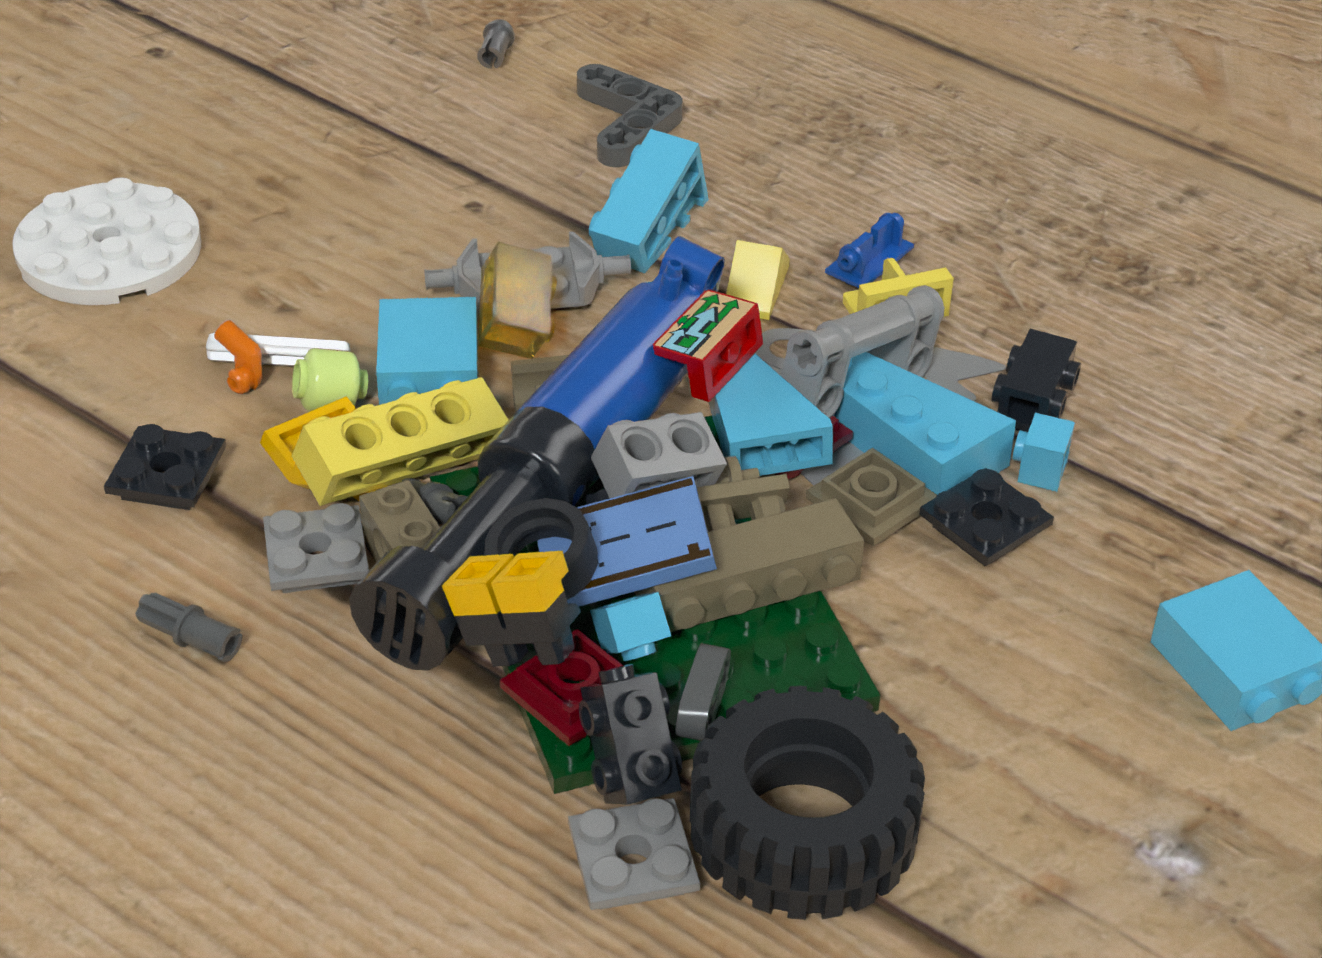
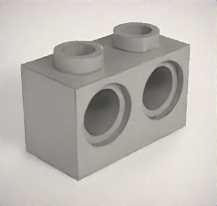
M702 412L684 415L669 413L656 419L636 422L631 420L618 421L607 426L591 456L609 498L691 476L694 477L696 487L715 485L727 465Z

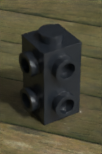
M1030 328L1022 345H1013L1007 361V375L999 373L993 388L991 401L999 403L998 413L1016 420L1015 429L1017 431L1028 432L1035 413L1061 419L1068 397V392L1065 390L1074 391L1081 370V363L1074 361L1077 341Z
M633 664L599 671L600 683L580 687L583 701L579 704V717L583 730L591 737L595 760H593L591 765L592 779L597 791L603 795L605 804L628 805L681 791L679 775L682 772V759L676 744L670 738L666 719L670 710L669 699L665 688L658 682L657 672L635 674Z

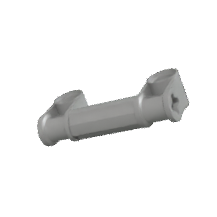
M926 285L918 286L909 291L907 296H891L884 302L836 320L825 321L817 327L816 331L802 330L796 332L787 343V353L781 376L829 419L835 414L841 404L844 392L843 387L852 357L868 351V353L923 377L932 362L933 347L944 316L943 300L932 287Z

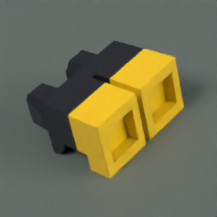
M563 551L518 553L515 557L513 554L472 556L442 585L466 646L484 645L493 667L511 666L520 662L528 652L526 643L533 644L538 660L542 665L564 662L575 648L569 625L580 614L581 610L577 604L568 603L561 579L569 570Z

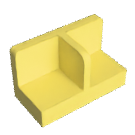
M887 258L883 264L882 280L859 285V290L845 292L843 294V304L848 312L852 314L884 302L891 296H907L908 292L913 288L926 285L936 290L942 298L944 304L943 317L949 316L954 278L946 267L905 275L894 258Z

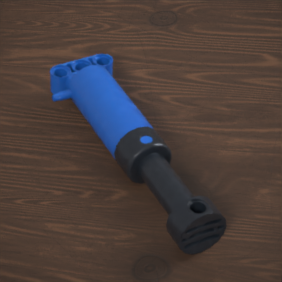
M681 236L674 239L665 253L658 276L652 282L640 283L630 289L484 446L477 461L478 476L481 483L422 548L417 546H397L391 549L359 581L349 598L351 616L360 633L374 649L392 662L412 670L428 671L441 665L463 639L442 585L469 557L484 556L485 539L492 525L509 509L526 501L544 498L566 501L574 507L600 478L591 456L607 426L621 420H631L633 422L649 420L688 375L687 364L655 355L653 343L704 291L713 290L718 292L725 264L724 257Z

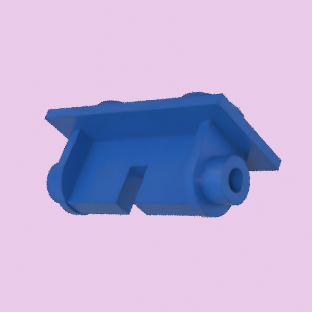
M884 213L879 217L878 222L871 227L870 233L864 232L851 244H846L840 249L837 260L825 269V273L857 288L861 284L871 283L883 273L885 259L894 258L897 262L914 248L913 243L902 239L904 227L902 216L898 213Z

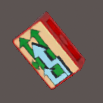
M706 290L653 343L654 354L687 364L691 396L710 402L763 345L758 303L713 290Z

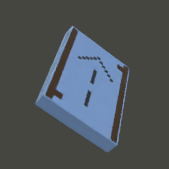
M694 477L683 478L577 507L586 519L597 547V568L590 582L577 595L567 601L568 603L583 606L717 569ZM561 537L537 540L539 552L563 551L564 554L572 543L570 539Z

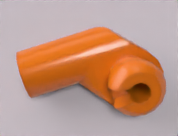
M228 320L218 327L214 338L234 355L235 368L229 371V377L227 378L229 387L235 393L244 394L250 388L256 390L263 379L261 349L237 325Z

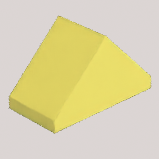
M737 240L726 294L758 303L760 319L769 320L788 271L790 258L781 247Z

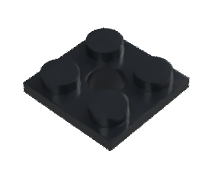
M155 424L138 426L104 484L105 494L117 495L121 497V500L191 510L192 507L195 508L226 448V440L212 437L209 433L203 431L183 433L163 430L162 427Z
M987 468L977 470L971 477L951 489L939 493L936 498L922 505L919 515L930 522L934 529L983 566L991 564L1053 525L1054 516L1041 508L1037 500L1023 495L1005 482L997 471Z

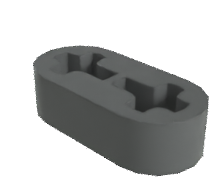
M704 643L700 644L679 705L676 722V735L678 737L702 741L705 738V731L715 720L725 690L731 659V650L729 648Z

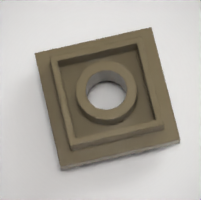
M873 447L806 490V498L814 504L836 498L863 537L864 542L872 546L883 542L888 536L912 520L918 519L921 516L919 515L920 507L937 496V494L925 487L924 482Z

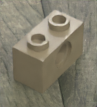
M409 480L359 496L364 543L376 563L386 552L397 546H417L422 548L440 528Z

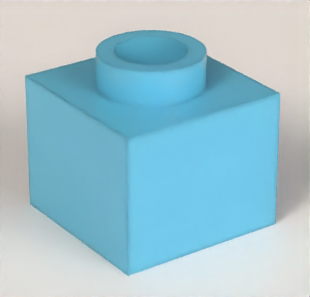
M1039 413L1034 414L1029 431L1020 430L1015 442L1012 460L1021 462L1017 482L1058 491L1068 462L1075 422Z
M659 592L641 594L590 610L600 647L607 653L621 652L623 661L656 652L654 642L671 636Z

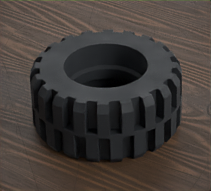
M790 686L788 692L776 694L775 689L759 692L755 695L753 702L748 703L743 699L726 710V718L720 716L715 719L706 729L705 738L697 744L693 756V770L691 771L689 819L691 823L690 836L694 850L701 855V864L713 879L718 880L723 877L722 888L740 901L744 896L752 900V907L768 914H771L773 909L788 912L787 918L805 920L806 914L821 913L822 919L839 917L843 914V908L851 906L855 912L875 903L876 893L880 896L888 894L899 883L900 875L908 871L912 863L918 841L925 795L923 791L925 783L923 764L916 757L917 749L910 738L904 732L898 734L899 725L883 711L878 715L872 712L873 706L857 696L853 700L840 697L841 693L839 690L823 687L822 692L807 691V686ZM810 785L839 795L853 807L826 817H801L782 812L767 804L759 796L782 786Z

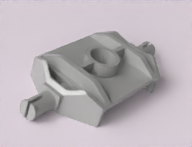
M569 232V247L556 248L546 246L539 249L497 250L490 253H478L476 238L470 241L457 259V266H452L449 269H424L426 290L454 287L455 294H460L461 297H476L477 313L480 314L586 306L592 303L598 284L604 283V276L631 274V260L629 254L610 257L597 255L596 250L575 232ZM525 284H533V286H523V285H525Z

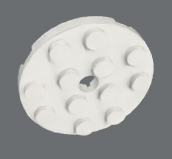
M115 178L108 183L92 184L63 193L57 192L47 195L43 199V203L30 211L19 223L12 244L15 261L22 273V278L35 291L49 298L72 304L109 305L120 303L119 295L145 289L147 296L175 283L196 262L201 249V236L196 213L185 200L174 194L171 189L133 183L127 178Z

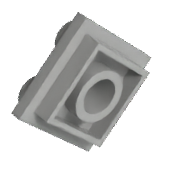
M337 503L322 510L298 513L292 510H281L272 516L263 517L271 591L282 590L283 593L358 584V580L362 579L369 572L359 505L350 506L344 503ZM317 551L323 552V553H321V554H315V555L309 554V553L317 552Z
M674 798L666 800L650 799L642 804L608 810L591 809L583 814L568 816V825L590 910L607 909L700 891V881ZM628 854H638L645 857L646 860L638 864H629L620 858Z

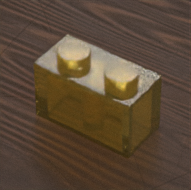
M497 242L481 267L479 347L533 359L544 342L549 343L556 327V317L551 314V301L557 285L556 276L551 275L552 255Z

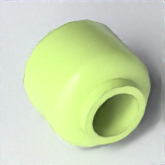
M311 348L303 359L296 360L292 376V394L294 398H300L304 409L312 411L346 396L355 406L357 399H364L366 397L368 372L367 370L360 369L359 362L354 353L343 350Z

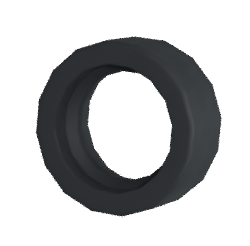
M544 498L526 501L511 508L494 522L485 539L484 556L513 554L514 557L526 545L542 538L561 537L570 539L572 543L564 553L569 571L561 579L567 600L577 595L590 582L597 568V547L589 525L582 512L566 501Z

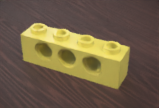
M482 377L465 382L455 380L445 384L440 389L421 394L417 392L407 393L395 401L377 406L366 404L351 413L333 418L326 416L316 418L303 426L292 458L318 504L321 506L402 482L405 478H416L477 460L484 446L506 424L508 418Z

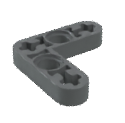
M601 64L585 65L577 71V94L580 98L622 114L597 136V159L605 166L624 167L629 165L633 149L636 145L642 144L650 129L668 134L682 121L683 98L674 91Z

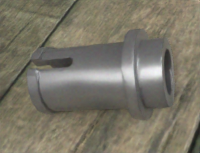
M502 19L489 22L483 30L484 41L477 53L479 63L489 69L492 68L495 58L494 67L498 68L501 66L506 49L511 47L515 40L512 26Z

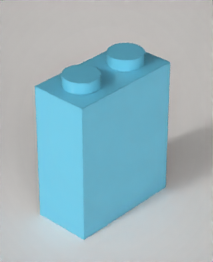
M476 297L379 299L376 366L379 405L395 401L407 393L417 392L421 394L440 389L451 381L459 380L465 382L478 378Z
M1250 570L1159 603L1150 642L1230 731L1253 722H1265L1277 712L1297 704H1309L1322 694V644Z

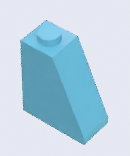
M754 354L714 398L708 402L724 457L736 456L741 470L758 468L759 474L762 476L833 464V426L831 420L757 354Z

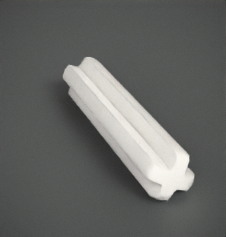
M215 332L209 334L206 342L207 358L211 361L234 363V355L214 338ZM248 335L259 345L263 365L294 367L296 360L303 359L311 348L350 352V345L346 341Z

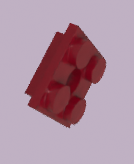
M578 629L571 632L575 648L564 662L542 665L536 655L500 679V688L568 746L582 740L587 735L582 728L579 717V704L583 701L580 687L600 683L599 671L623 666ZM568 679V680H572V681H580V680H585V681L580 682V683H574V684H572V683H566V682H564L563 680Z

